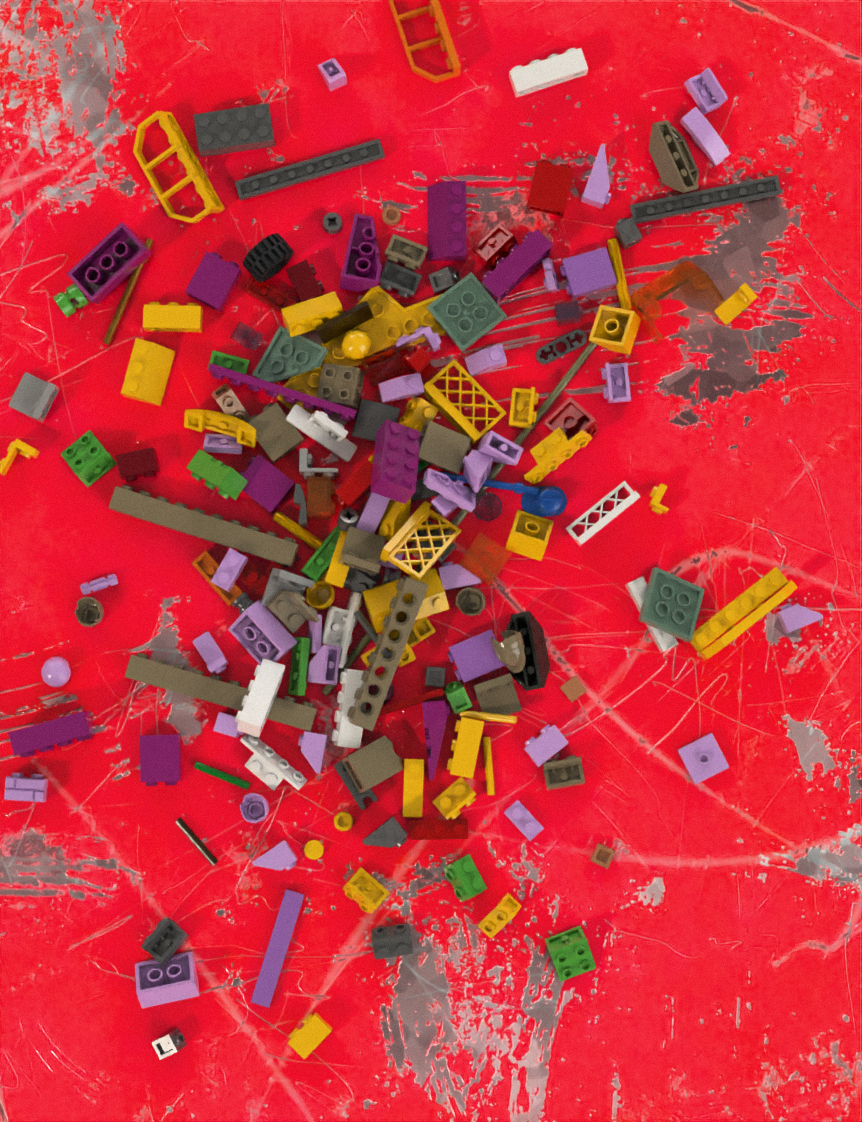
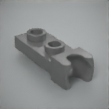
M342 760L334 765L362 811L366 809L364 804L366 797H370L374 802L378 801L371 788L361 794L359 793Z

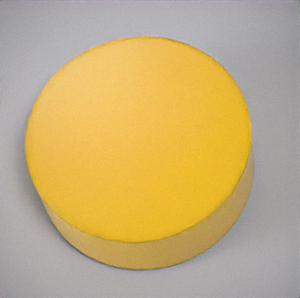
M339 812L334 818V825L340 831H347L353 825V818L348 812Z
M311 840L305 845L304 852L309 859L316 860L323 855L324 847L320 841Z

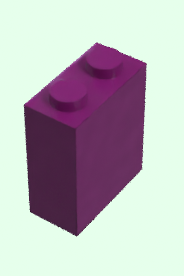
M206 251L185 292L191 298L221 312L242 272L237 263L231 260L226 262L222 260L223 257L218 253L212 252L211 254Z
M261 455L253 456L247 464L249 466L247 470L239 473L248 481L242 491L269 513L273 514L296 484Z
M181 734L140 736L141 782H146V786H158L157 782H165V785H177V781H182Z

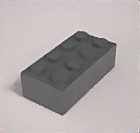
M268 103L193 114L201 157L275 146Z

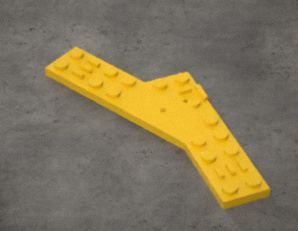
M381 287L371 288L357 305L367 301L374 318L325 344L322 342L320 346L325 347L328 353L320 367L291 377L283 387L317 397L324 363L358 367L410 348L416 344L426 342L425 337H422L399 350L396 349L395 344L398 343L397 340L404 335L409 337L415 334L414 331L422 326L425 328L430 326L433 334L437 333L438 336L447 334L426 309L428 305L441 295L404 308ZM352 330L365 332L371 340L370 351L362 359L353 360L347 357L342 350L343 338ZM277 396V399L283 405H285L290 411L295 404L299 405L301 408H303L310 414L316 409L314 408L313 410L304 408L302 407L303 404L299 402L291 404L284 401L285 398Z

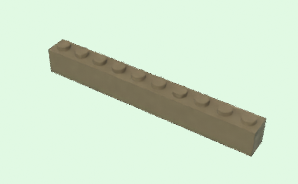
M126 485L121 487L115 486L108 507L113 511L291 568L293 567L299 549L295 539L289 537L280 539L277 538L278 534L267 531L266 534L259 532L260 528L249 525L246 528L241 526V522L231 519L230 522L223 520L222 516L212 514L211 517L205 515V511L198 508L190 510L186 509L187 505L176 502L175 505L168 503L169 499L158 496L155 499L150 497L151 494L140 490L139 493L132 491V487Z
M138 652L136 656L131 655L125 673L126 678L239 711L243 710L241 705L244 696H248L250 693L248 687H240V682L229 680V683L221 681L222 677L213 674H211L210 678L203 676V671L192 669V672L185 671V666L175 663L173 667L166 665L167 661L158 658L155 661L148 660V655ZM276 694L267 719L311 732L318 710L314 708L315 704L303 701V705L295 703L296 699L285 696L284 699L277 698Z

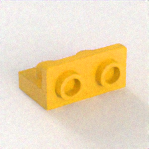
M460 777L435 798L432 803L447 820L450 817L453 820L461 813L460 808L464 805L468 807L476 800L474 798L476 793Z
M362 867L342 888L348 898L354 899L364 912L370 914L390 894Z

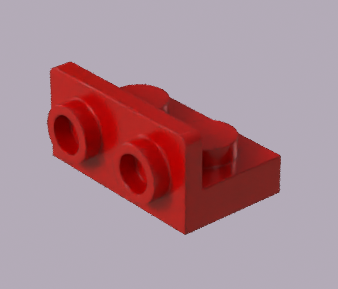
M498 223L472 250L493 270L496 267V263L502 257L506 258L510 254L509 251L518 242L510 231Z

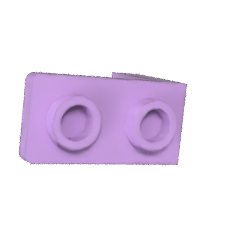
M422 326L414 331L415 334L409 337L408 335L400 337L397 340L398 343L395 344L396 349L399 350L425 337L434 353L440 350L439 344L442 342L437 333L433 334L430 326L426 328Z
M208 631L192 641L208 665L207 668L211 673L216 672L219 674L227 668L225 665L229 663Z

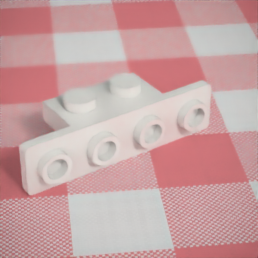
M295 404L286 417V421L345 462L350 461L357 449L355 444L345 438L348 431L344 429V426L329 419V416L322 411L316 410L310 414Z
M351 592L346 610L334 606H329L322 632V644L341 647L339 668H343L348 659V647L352 643L353 628L357 624V618L354 616V613L358 611L362 604L361 593Z
M246 733L240 739L254 753L244 766L273 791L283 779L288 781L297 790H300L307 782L302 773L296 771L285 759L276 754L271 747L263 743L259 737Z

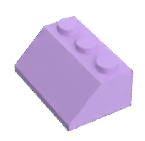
M260 600L248 607L228 628L231 634L259 665H261L263 658L277 663L298 643L266 606L261 604Z
M192 951L172 955L165 965H161L156 959L135 963L136 994L142 1008L200 996Z

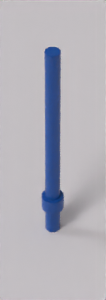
M438 471L447 475L451 481L456 482L460 480L469 484L464 475ZM486 479L482 485L514 491L515 494H538V487L526 486L524 483L519 482L514 484Z

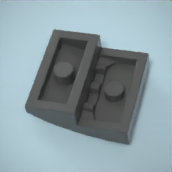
M360 399L352 436L367 441H376V432L386 419L397 423L400 408Z
M296 484L293 503L295 507H300L298 523L301 527H308L309 513L307 501L300 484Z

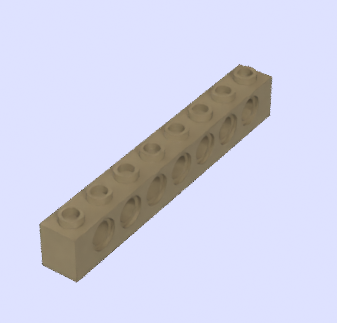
M405 575L403 579H399L396 586L398 592L396 597H392L389 608L391 610L389 615L384 617L382 622L384 628L382 633L377 635L375 641L376 649L370 653L368 659L369 667L362 674V685L355 692L354 699L356 700L354 706H350L347 713L348 721L351 724L373 731L429 585ZM406 593L412 594V599L409 602L403 601V596ZM404 611V619L396 620L397 613ZM394 629L397 630V637L394 639H390V631ZM385 648H390V655L383 657L382 651ZM378 666H383V673L376 675L375 669ZM372 684H376V691L374 693H369L368 687ZM363 703H370L367 711H361Z

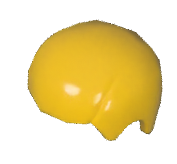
M352 330L343 338L342 350L347 357L353 360L364 358L370 351L371 340L361 330Z
M322 580L314 583L313 588L306 589L305 600L315 609H326L334 601V588L331 584L325 583Z

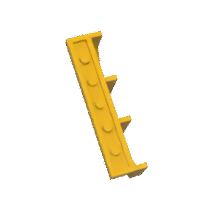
M156 111L140 123L137 127L133 153L167 215L189 223H197L210 213H221L224 211L223 204L172 112ZM159 119V124L167 133L168 141L172 146L150 163H147L142 154L145 130ZM174 152H177V157L184 164L188 176L164 193L152 169ZM191 181L194 182L195 190L201 195L206 208L193 218L176 214L168 201L169 197Z
M776 566L696 629L692 641H690L691 645L703 660L709 659L784 601L798 587L792 580L788 581ZM783 585H785L778 593H776L774 596H772V597H771L769 600H767L765 603L761 604V603H762L763 601H765L768 597H770L773 593H775L778 589H780ZM754 608L756 609L754 612H752L750 615H748L745 619H743L740 623H738L737 625H734V624L737 623L739 620H741L744 616H746L749 612H751ZM729 630V631H728L726 634H724L721 638H719L717 641H715L714 643H712L715 639H717V638H718L720 635H722L725 631Z

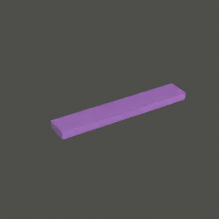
M288 889L285 891L251 1003L267 1008L270 1007L304 894Z

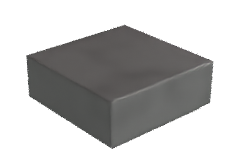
M427 666L425 686L444 687L446 668Z

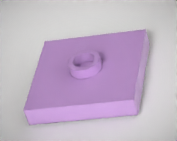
M712 733L677 750L694 785L729 768Z

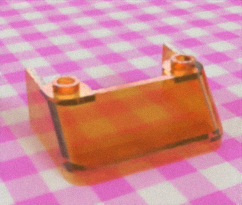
M683 261L635 291L630 297L631 307L640 317L642 324L656 345H659L663 339V336L654 324V321L658 320L662 315V307L658 300L687 282H690L692 287L698 291L706 290L717 308L725 300L710 276L692 261Z

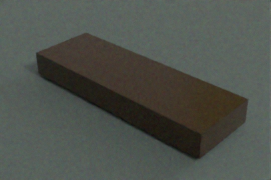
M364 301L317 326L316 330L323 344L374 318L367 301Z

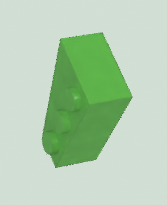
M200 449L186 467L192 472L190 476L199 482L203 479L205 481L204 485L212 490L217 488L219 490L218 494L226 499L231 497L236 500L248 483L233 468L227 467L223 462L216 460Z

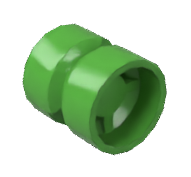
M75 283L68 286L65 293L60 292L53 297L67 318L76 312L77 307L81 309L89 303Z

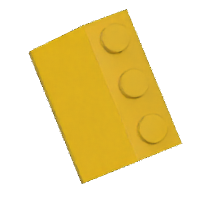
M136 338L121 394L126 398L161 406L175 351L156 343Z

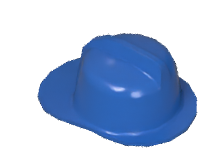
M535 486L538 487L537 495L527 493L522 495L521 505L523 510L539 517L557 516L564 511L567 505L565 493L555 486Z

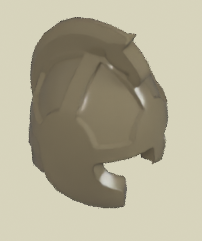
M502 631L501 635L504 640L501 643L491 637L490 642L496 657L506 664L511 673L522 671L525 665V645L521 631Z

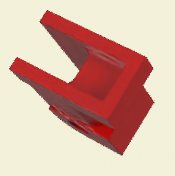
M418 344L414 346V353L410 357L407 355L403 357V364L413 374L420 373L424 385L439 373L430 363L432 357Z

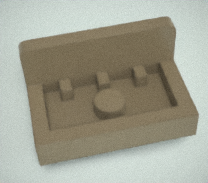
M393 234L384 254L388 261L393 263L401 262L405 264L404 267L415 271V269L420 270L428 248Z
M571 755L565 757L564 760L549 759L546 763H543L547 791L585 784L581 757Z

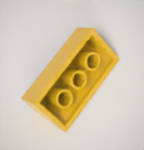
M436 568L429 569L419 580L429 586L416 620L449 609L447 597ZM399 579L362 591L371 625L376 633L382 632L384 628L382 622L391 610L389 604L392 597H396L398 592L396 586ZM406 593L403 596L404 602H409L412 599L411 593ZM404 611L397 613L396 620L404 619Z

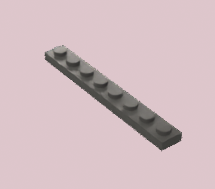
M376 139L235 181L240 201L385 159L380 139Z
M778 175L632 204L629 208L635 224L778 196L782 192Z

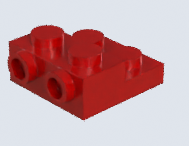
M571 397L543 422L544 426L551 432H554L559 427L563 429L569 440L581 430L594 436L599 426L597 420Z

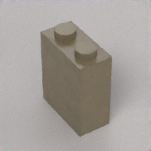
M277 402L275 404H268L263 408V413L260 415L255 414L247 420L248 424L257 430L256 440L274 464L305 442L295 426L286 421L287 415Z
M424 422L420 436L418 460L448 473L458 474L463 469L462 462L465 454L471 448V438L434 422Z
M385 735L342 759L360 794L404 769L401 758L393 750L391 740Z

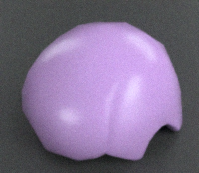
M60 656L51 657L46 660L41 669L44 682L51 687H61L66 684L71 675L68 661Z
M256 793L243 796L244 799L240 804L242 817L247 822L255 824L263 821L269 812L268 801L262 795Z

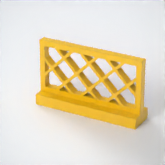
M455 359L423 385L424 392L422 394L435 407L439 408L438 411L461 434L471 438L470 443L472 446L507 414ZM454 366L459 371V377H448V370ZM437 380H445V390L437 389L434 383ZM448 380L459 381V390H448ZM462 381H469L472 384V391H463ZM448 393L459 394V403H451L448 400ZM461 394H471L472 404L461 403ZM475 395H482L485 398V405L475 404ZM461 407H472V417H464L461 413ZM475 408H485V418L475 417ZM488 408L496 409L500 415L496 418H488ZM475 421H485V429L479 432L474 427Z
M426 501L384 546L379 558L384 563L390 561L418 581L461 532V529L431 510V504ZM429 517L437 521V525H428L427 519ZM439 529L440 536H431L430 530ZM443 529H449L454 533L453 535H444ZM426 530L427 536L418 537L417 531ZM428 541L430 548H421L419 542ZM432 541H442L443 546L434 547ZM415 542L417 548L407 549L406 543ZM418 553L419 560H410L409 554ZM422 553H431L432 559H423ZM396 554H405L406 560L400 561L395 556ZM411 565H421V572L418 573L413 570Z

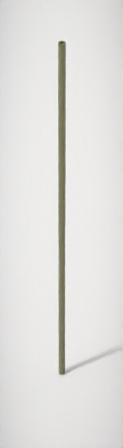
M593 342L588 344L537 411L536 423H532V429L596 348L597 344ZM524 428L513 443L520 446L532 429ZM497 463L487 479L494 480L506 464ZM482 486L479 492L476 493V502L488 487ZM461 509L451 523L458 527L469 511ZM446 529L444 531V534L452 535L453 532L449 529ZM418 565L415 569L416 572H421V565ZM368 633L364 635L348 656L344 667L338 669L337 683L340 681L341 672H344V668L349 669L370 642L371 638ZM327 684L321 692L328 696L336 685Z

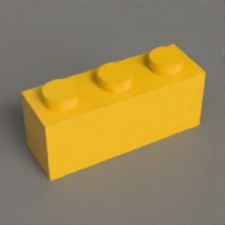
M334 291L283 308L281 312L284 325L290 337H294L315 330L317 326L342 314L343 308Z
M149 302V305H144L143 328L145 331L202 332L203 309L197 303H187V306H181L175 302H169L168 305H160L159 302Z
M461 717V721H456L455 732H458L457 740L453 739L451 751H454L453 759L449 758L447 770H450V774L473 779L484 721Z

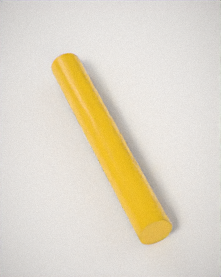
M470 710L460 712V717L517 723V716Z
M483 737L487 795H495L490 737Z

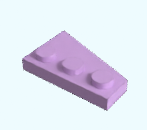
M428 468L426 470L423 484L427 488L435 490L445 499L453 501L461 509H466L469 512L474 510L476 506V492L473 491L471 486L470 488L464 486V482L460 480L456 482L451 481L447 475Z

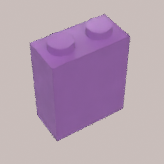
M606 247L563 259L562 266H559L561 276L565 277L567 284H565L567 295L571 294L572 299L616 287L617 280Z
M492 629L449 647L450 651L447 652L451 663L455 662L457 669L454 672L458 681L462 680L463 683H466L506 666L496 657L491 645L490 638L493 637L496 640Z

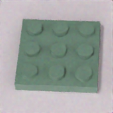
M472 272L426 307L461 352H464L507 318V315Z
M655 567L651 571L638 621L685 642H690L694 634L705 589Z

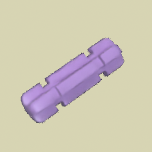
M111 574L107 576L108 578L102 577L90 581L89 584L88 582L80 585L83 595L91 593L92 590L95 592L108 588V585H117V576Z

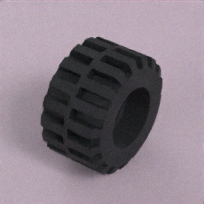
M275 233L261 240L249 251L243 261V266L257 282H263L277 274L290 261L294 251L279 233Z

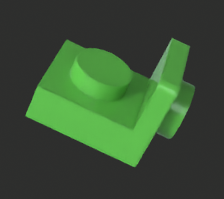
M460 681L450 682L443 688L455 715L472 707L471 701Z

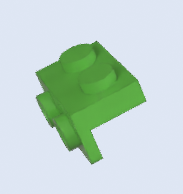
M470 854L443 867L446 878L451 882L454 893L461 902L471 899L487 889Z

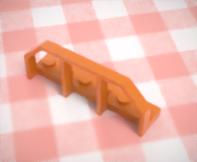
M388 0L411 71L434 83L460 76L461 65L439 0H428L430 5L400 15L397 14L394 0ZM425 13H429L430 17L434 16L436 22L433 23L436 34H440V37L408 47L400 21ZM440 44L442 52L446 51L448 57L445 58L447 67L452 69V71L439 76L428 73L414 65L411 52Z

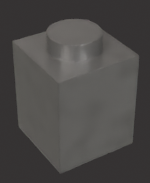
M632 217L629 219L623 218L616 222L613 231L624 250L641 242L642 235Z

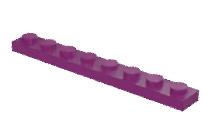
M210 363L208 372L212 374L211 377L222 381L225 378L230 380L229 383L241 386L243 384L254 392L262 390L266 392L267 396L273 398L280 396L285 398L284 401L291 404L299 402L303 404L302 407L310 410L317 408L329 416L333 413L339 415V419L350 422V419L355 420L357 410Z

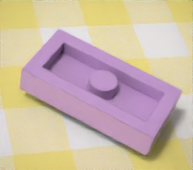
M205 434L204 452L242 454L243 444L237 443L236 437L225 434Z
M518 799L503 812L529 841L544 829Z

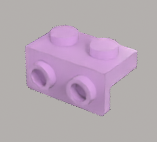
M709 67L701 74L686 80L684 83L703 115L719 108L728 100V96Z
M605 363L604 368H601L602 380L606 382V387H603L604 399L607 398L608 403L631 401L627 363Z

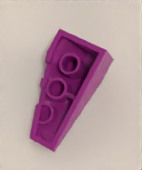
M355 213L339 288L360 292L378 286L382 266L379 258L374 218Z

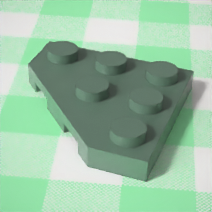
M280 326L252 375L255 378L274 384L319 368L328 350L300 335L290 337L287 329Z

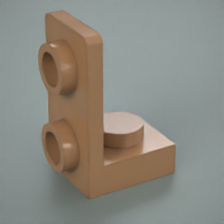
M227 383L211 393L225 414L248 422L249 414Z

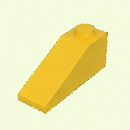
M411 498L406 504L390 499L379 524V536L384 537L385 541H390L410 518Z
M405 759L403 817L422 818L424 759Z

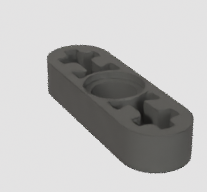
M579 329L574 330L540 347L536 352L537 362L541 365H547L583 347L587 341L586 333ZM576 334L583 337L581 343L578 341L572 343L573 348H570V343L566 340L567 338H569V341L574 340ZM559 342L565 343L567 346L566 351L558 352L556 344ZM552 346V350L554 354L557 356L554 357L552 353L548 355V360H545L544 358L540 359L541 352H550L551 349L549 347Z

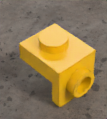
M662 483L658 487L654 486L649 495L652 497L649 506L652 507L651 510L660 515L662 513L666 514L669 508L659 504L668 487Z

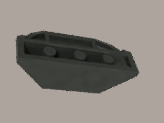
M530 611L513 614L510 617L506 630L521 631L525 645V665L522 671L511 673V676L526 691L544 688L550 670V662L543 628Z

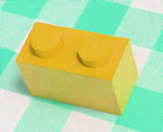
M317 1012L313 1015L309 1013L302 1021L304 1025L299 1030L295 1028L288 1036L290 1038L288 1044L304 1060L333 1029Z

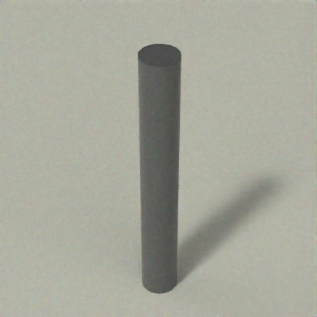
M359 609L354 613V616L375 643L378 634ZM388 648L382 651L384 657L389 656L391 653Z

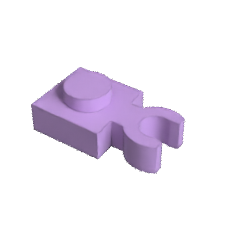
M550 258L543 259L542 264L545 269L543 282L545 288L553 293L558 292L560 287L556 272H554L553 261Z

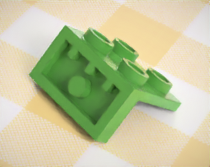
M90 430L61 453L67 464L87 487L117 464Z
M581 926L544 939L560 981L570 979L596 968Z

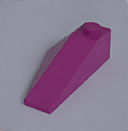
M445 700L422 702L430 780H434L447 716H450V706L445 704Z

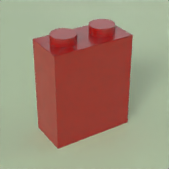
M548 160L537 161L526 209L563 217L574 169L566 164L554 165Z
M369 460L335 491L336 502L342 508H352L371 489L373 464Z

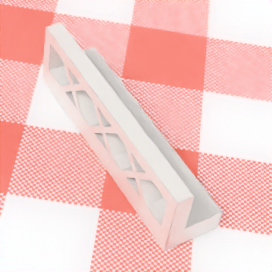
M623 481L565 529L577 544L581 546L641 496L636 491L634 492L626 481ZM622 487L630 494L625 500L617 499L618 491ZM606 500L614 501V509L610 512L602 511L603 503ZM591 512L600 513L599 521L588 523V515ZM577 524L585 525L584 533L577 537L572 528Z
M643 576L625 585L639 613L641 612L648 586ZM646 624L660 653L678 645L674 636Z

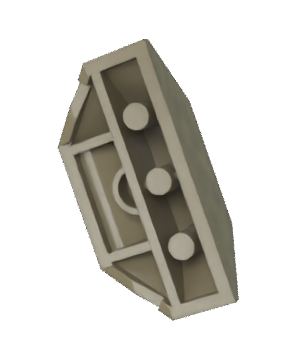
M668 120L652 124L649 153L663 184L682 193L698 189L699 170L684 137L676 128L671 126Z

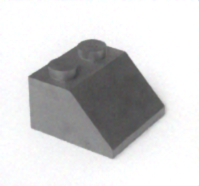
M392 816L364 838L362 842L364 845L389 848L396 845L398 848L407 841L405 837L408 834L396 818Z

